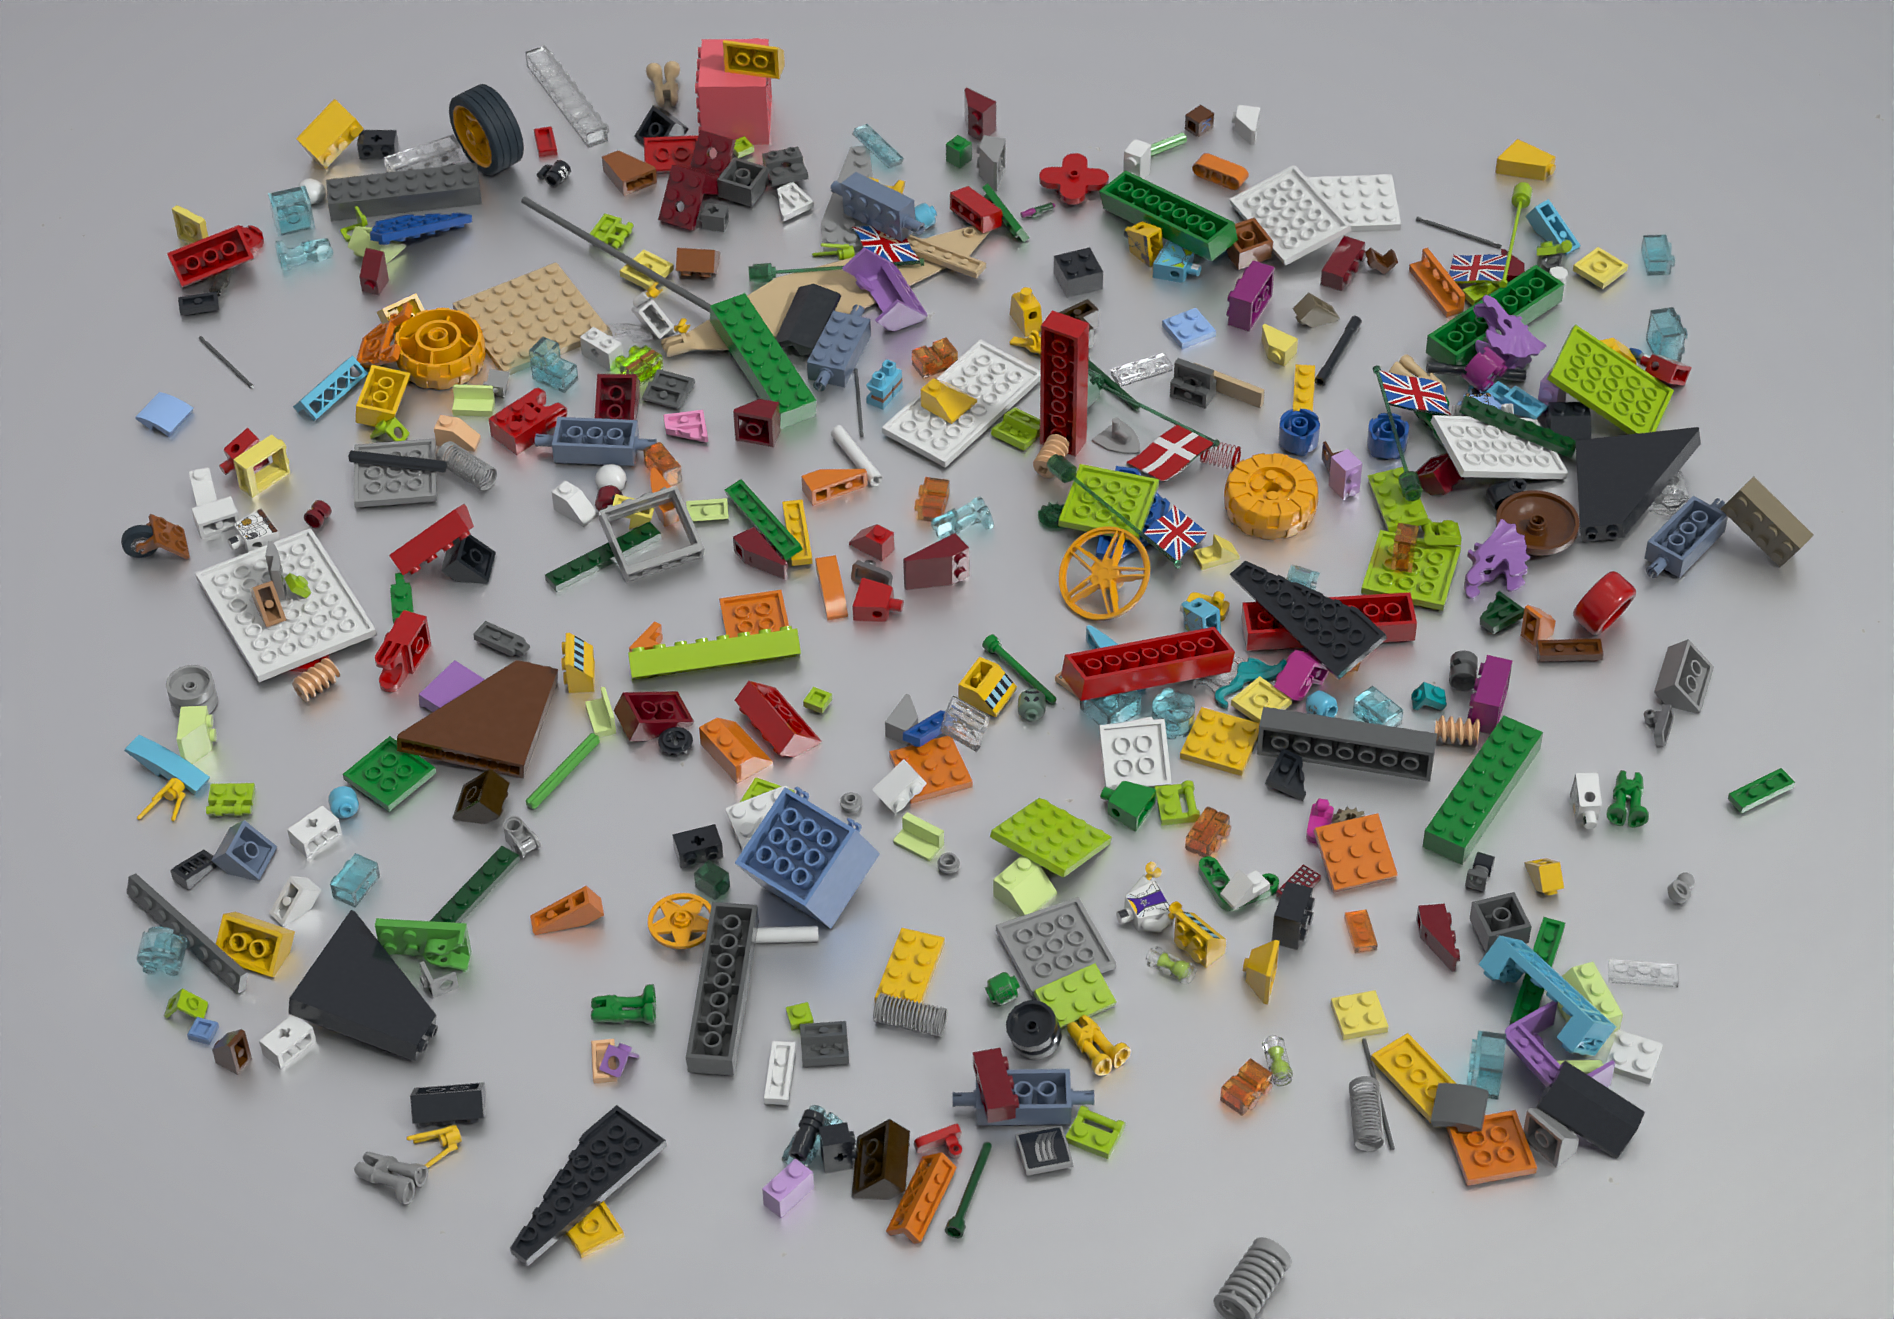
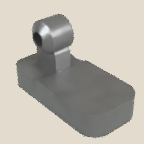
M858 560L852 565V581L860 584L861 579L866 578L892 586L893 576L891 572L876 567L875 561L866 560L863 563Z
M1662 704V711L1650 709L1644 712V719L1647 724L1656 723L1654 729L1656 746H1666L1674 721L1671 704Z

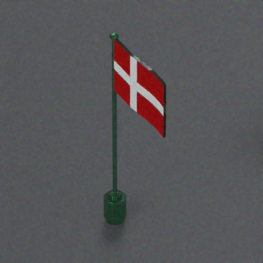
M1088 368V374L1091 376L1090 382L1093 385L1096 383L1099 391L1104 389L1176 425L1160 435L1139 455L1127 461L1128 465L1164 483L1179 474L1196 457L1211 447H1218L1220 445L1218 439L1214 440L1105 386L1103 375Z

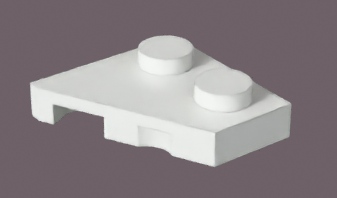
M794 182L777 189L783 221L814 208V201Z

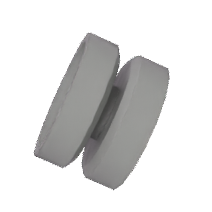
M186 665L173 671L167 678L166 689L172 711L178 717L180 716L181 707L207 706L210 714L217 706L218 697L214 680L207 668L199 665Z

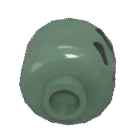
M1034 688L1023 691L1018 698L1019 715L1029 721H1034L1044 716L1046 711L1045 695Z

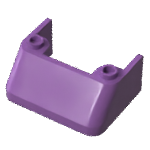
M864 247L842 267L845 272L855 276L856 284L861 290L866 289L872 294L883 312L875 321L887 331L895 332L920 323L928 317L925 309L900 270L892 262Z
M1555 1001L1549 1002L1509 1025L1504 1033V1041L1508 1047L1546 1087L1554 1081L1560 1064L1543 1047V1040L1538 1034L1554 1025L1558 1002ZM1611 1060L1587 1075L1608 1087L1612 1082L1615 1062Z

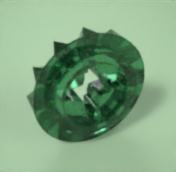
M1049 502L1047 506L1042 505L1041 510L1038 511L1040 523L1049 528H1061L1058 524L1065 504L1059 505L1058 502L1056 504ZM1055 512V514H1058V518L1051 513Z

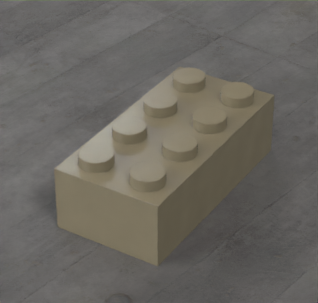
M1754 476L1721 508L1727 517L1748 535L1779 567L1785 564L1814 536Z

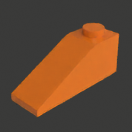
M819 469L801 476L802 491L812 506L868 486L866 469Z
M584 886L530 915L533 933L538 935L585 926L604 916L601 898L588 886Z

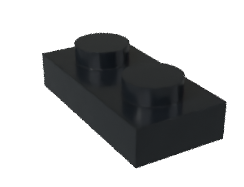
M217 291L178 297L181 316L220 310Z

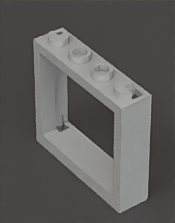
M677 485L667 489L663 487L655 493H645L633 500L626 499L621 504L615 506L608 505L606 509L599 512L600 524L626 583L703 558L704 546ZM672 501L691 545L628 566L609 522Z

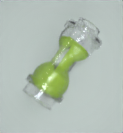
M1156 946L1154 949L1151 948L1146 955L1148 967L1155 968L1173 977L1181 984H1190L1196 975L1197 969L1193 967L1192 963L1175 957L1162 950L1159 946Z
M1276 1035L1269 1036L1262 1042V1049L1265 1054L1270 1080L1276 1086H1286L1292 1081L1293 1071L1290 1067L1285 1041L1282 1037Z

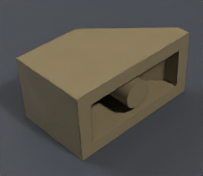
M1309 292L1292 308L1297 315L1295 317L1300 324H1306L1312 328L1333 323L1340 319L1333 306Z

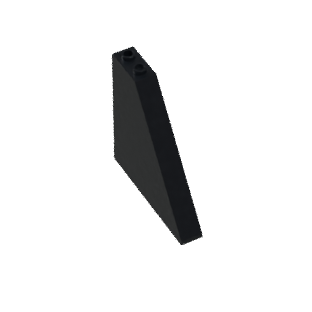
M1699 427L1575 440L1582 542L1624 538L1700 446Z
M350 910L289 998L288 1014L416 1061L420 1053L424 1054L429 1039H433L438 1030L435 1012L353 910Z

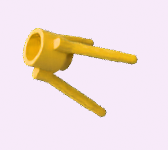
M171 778L155 794L152 802L137 816V819L140 820L165 797L170 801L177 799L171 821H175L181 802L186 796L183 793L185 789L184 783L177 778Z
M455 1124L443 1129L407 1136L406 1139L408 1141L413 1140L414 1144L438 1138L442 1147H448L425 1164L427 1168L431 1167L448 1153L458 1149L457 1143L462 1142V1139Z

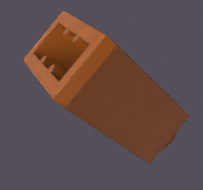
M619 150L602 156L604 173L624 196L657 183L656 168Z

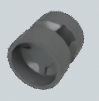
M1464 650L1452 654L1449 672V684L1452 688L1459 691H1469L1474 688L1478 670V657L1474 653Z

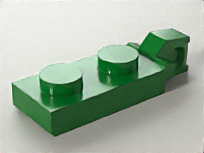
M395 573L396 584H392L390 588L393 623L403 610L414 613L410 582L405 583L402 573Z

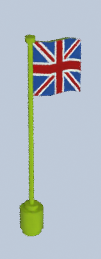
M1520 182L1513 190L1511 202L1517 208L1508 254H1453L1449 275L1456 283L1485 282L1499 283L1502 288L1507 286L1506 278L1521 209L1530 205L1532 188L1528 183Z

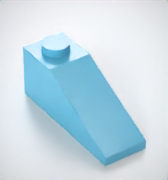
M1549 199L1535 206L1525 216L1535 232L1546 241H1553V244H1561L1564 240H1570L1572 242V249L1567 253H1563L1565 256L1581 246Z

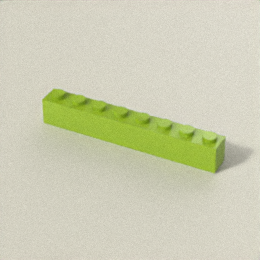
M784 626L779 628L780 631L771 632V629H763L758 631L759 634L750 635V632H742L737 634L738 637L729 638V635H721L716 637L717 640L708 641V638H700L695 640L696 643L687 644V641H679L670 647H666V644H658L649 650H645L644 647L633 648L632 652H628L631 679L637 680L797 657L801 655L797 628L792 629V626Z

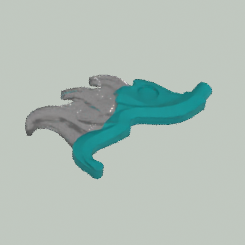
M1234 655L1231 672L1194 679L1193 686L1194 688L1198 685L1208 686L1215 694V701L1224 709H1227L1228 702L1224 700L1225 696L1242 689L1244 683L1253 682L1259 676L1266 681L1275 679L1285 668L1287 661L1282 659L1277 665L1271 666L1259 659L1249 657L1246 662L1243 658Z

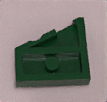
M1500 591L1495 594L1496 599L1489 603L1487 610L1480 616V625L1492 634L1521 620L1524 615V608Z

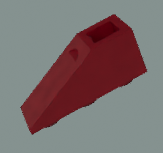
M752 527L733 536L734 552L745 564L784 580L787 579L788 564L786 560L777 554L773 545H769L763 533H759L755 527Z
M1445 904L1419 905L1416 921L1420 938L1454 972L1456 970V963L1460 962V951L1454 945L1456 944V934L1450 928L1452 925L1451 913L1447 912Z

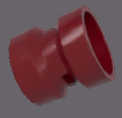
M316 500L312 504L311 509L304 514V520L312 528L319 529L324 524V519L331 515L332 510L324 501Z

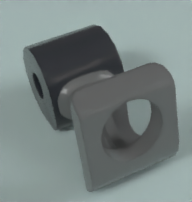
M1477 852L1473 868L1467 872L1465 887L1485 892L1487 879L1491 876L1494 867L1495 856Z

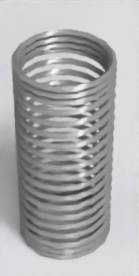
M452 441L445 442L439 448L436 460H443L445 451L452 446L446 452L444 461L449 453L446 460L447 469L482 491L489 489L494 484L497 470L488 465V463L475 457V455L467 452V450H464ZM489 469H490V474H489L487 480H486L484 483H482V482L486 479V477H487V475H488V473H489Z
M880 993L874 1006L873 1020L874 1022H883L884 1024L887 1023L888 1025L891 1024L892 1026L895 1025L896 1027L899 1026L900 1028L903 1027L904 1029L907 1028L916 1032L923 1031V1033L927 1032V1034L931 1033V1035L940 1037L945 1029L948 1013L944 1007H939L938 1009V1006L934 1008V1005L930 1007V1004L926 1006V1003L922 1005V1002L918 1004V1001L914 1002V1000L910 1001V999L906 1000V998L902 999V997L899 999L898 996L895 998L894 995L891 997L890 995L887 996V994Z
M1369 1076L1357 1077L1349 1083L1354 1145L1363 1151L1377 1150L1385 1142L1379 1082ZM1363 1082H1369V1083L1375 1084V1085H1372V1084H1361V1085H1358V1086L1354 1087L1355 1085H1357V1084H1359V1083H1363ZM1361 1086H1372V1087H1375V1089H1374V1088H1370V1087H1364V1088H1360V1089H1357V1090L1354 1091V1089H1356V1088H1358V1087H1361ZM1363 1089H1370V1090H1372V1091L1357 1092V1091H1360V1090H1363ZM1379 1136V1138L1374 1139V1140H1362V1139H1359V1138L1371 1139V1138H1376V1137ZM1381 1139L1380 1141H1378V1142H1376V1143H1372V1144H1364V1143L1359 1142V1141H1363V1142H1374V1141H1377V1140Z

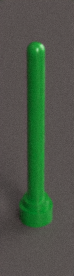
M994 634L985 638L982 647L986 651L993 654L996 653L1034 689L1041 691L1049 703L1054 704L1056 702V697L1002 648L1000 639Z

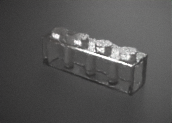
M453 134L384 157L387 173L455 165L464 161L462 147Z

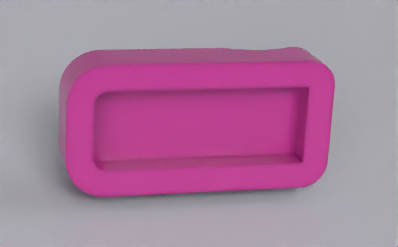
M1319 798L1312 805L1306 839L1310 843L1317 844L1313 831L1316 827L1332 823L1334 808L1329 805L1330 803L1327 799Z

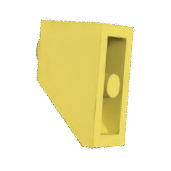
M1265 323L1262 325L1261 340L1267 358L1285 366L1297 353L1298 338Z

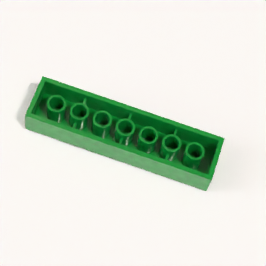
M1126 170L1099 191L1103 209L1134 224L1145 222L1159 227L1162 231V238L1211 262L1238 240L1233 221Z
M1534 265L1508 282L1505 288L1501 287L1488 296L1495 298L1508 315L1521 316V322L1526 325L1562 302L1565 284L1538 265ZM1475 305L1427 336L1426 353L1441 363L1465 366L1478 354L1475 348L1477 340L1489 343L1486 338V330L1489 328L1483 317L1478 318L1473 311ZM1495 329V331H1496L1497 333H1499L1500 335H1502L1501 332H1500V330Z
M746 293L710 305L711 324L760 399L779 402L780 428L783 429L816 416L815 397Z
M1504 715L1426 827L1422 847L1463 865L1540 751L1543 732Z

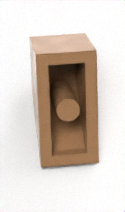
M273 581L250 588L256 608L266 627L286 621Z

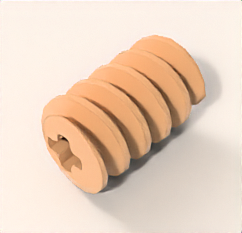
M1052 434L1047 438L1033 461V467L1040 476L1044 478H1053L1065 456L1068 454L1069 442L1066 438L1057 434Z
M324 658L321 660V663H316L307 672H303L301 676L296 677L292 685L297 695L303 701L309 702L308 694L315 698L316 693L314 690L322 693V686L328 689L330 686L329 682L335 684V676L340 677V673L331 660Z
M1441 715L1439 721L1436 719L1434 733H1437V740L1439 736L1442 738L1443 743H1446L1449 737L1451 744H1454L1458 738L1460 745H1463L1466 739L1469 746H1472L1474 740H1476L1478 745L1480 722L1479 719H1476L1472 725L1470 718H1467L1465 724H1463L1462 718L1459 717L1456 723H1454L1452 716L1446 722L1445 717Z

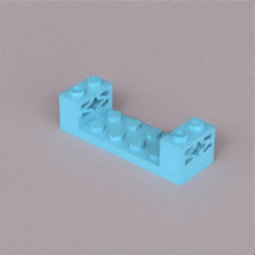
M1499 935L1478 964L1485 970L1483 973L1493 981L1497 979L1504 983H1517L1524 973H1528L1532 977L1530 980L1536 986L1543 987L1547 991L1546 995L1551 1000L1559 1002L1563 1006L1562 1010L1571 1018L1557 1038L1563 1043L1561 1046L1571 1054L1575 1052L1583 1056L1585 1054L1595 1056L1616 1028L1610 1020L1522 940Z

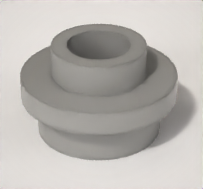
M846 793L841 797L840 805L845 812L855 813L862 805V798L857 793Z
M944 853L938 859V869L946 874L954 873L959 869L960 861L955 854Z

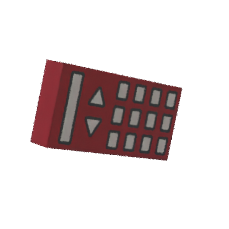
M1303 864L1287 881L1314 888L1320 882L1321 875ZM1286 882L1276 891V897L1281 898Z

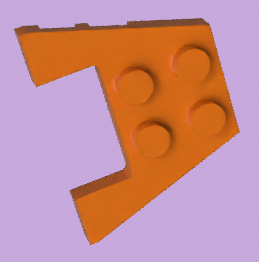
M406 302L402 305L403 310L401 312L391 314L387 323H380L362 338L356 360L364 369L370 368L371 365L379 366L398 361L401 347L396 343L390 346V343L394 338L393 332L395 327L410 319L413 309L410 303Z

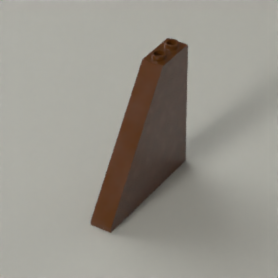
M520 660L512 662L399 733L397 736V751L486 771L491 769L499 774L524 779L558 683V669Z

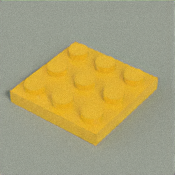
M1201 707L1180 752V759L1242 776L1258 741L1260 723Z

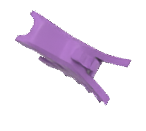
M1485 295L1482 298L1483 303L1476 304L1473 307V311L1478 318L1483 317L1489 327L1486 330V338L1489 343L1477 340L1475 342L1477 352L1483 354L1486 352L1483 348L1488 346L1506 361V367L1524 369L1532 361L1531 356H1537L1546 347V344L1531 334L1527 329L1528 325H1524L1521 322V316L1508 315L1495 298ZM1495 329L1500 330V332H1501L1502 335H1500L1499 333H1497V332L1495 331Z
M1501 519L1492 535L1483 544L1476 542L1474 544L1475 551L1471 549L1468 551L1467 557L1472 561L1473 566L1465 576L1464 590L1469 599H1474L1480 594L1478 586L1484 582H1492L1501 573L1505 574L1507 591H1516L1525 585L1522 576L1528 572L1525 562L1530 559V556L1526 553L1525 536L1516 532L1515 524H1508ZM1491 570V573L1486 575L1484 571Z

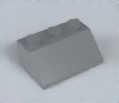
M1689 639L1669 646L1654 693L1665 704H1671L1673 708L1700 713L1714 666Z

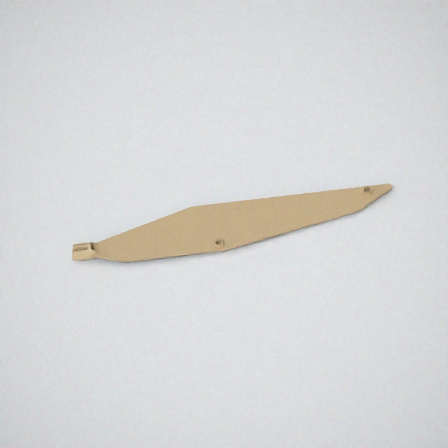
M974 226L924 238L923 240L970 256L990 231L982 233ZM852 258L777 277L748 295V298L775 338L794 296L801 286L814 283L840 293L841 298L835 309L837 312L850 314L852 307L856 304L858 307L861 305L865 309L877 303L869 291L866 289L861 290L857 286L855 276L842 269ZM919 258L920 262L894 264L900 270L909 286L946 267ZM710 319L688 333H682L661 340V345L667 357L688 353L692 350H728L711 324Z

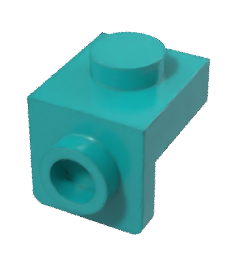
M1423 682L1411 694L1414 710L1418 711L1424 704L1441 711L1447 706L1445 690L1429 683Z

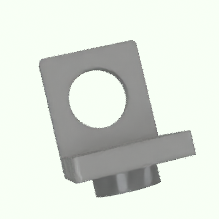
M490 369L487 382H483V385L493 386L494 396L504 398L510 374L506 371Z
M424 961L419 962L422 974L419 976L424 989L428 987L433 998L459 988L455 972L433 980ZM448 980L452 981L449 986L444 988L440 987L443 982Z

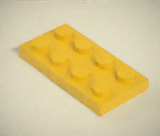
M901 927L874 997L875 1003L880 993L887 994V996L890 995L891 997L894 995L895 998L898 996L899 999L902 997V999L918 1001V1004L920 1002L923 1003L944 947L945 937Z
M1409 1033L1371 1054V1061L1431 1123L1438 1083H1457Z

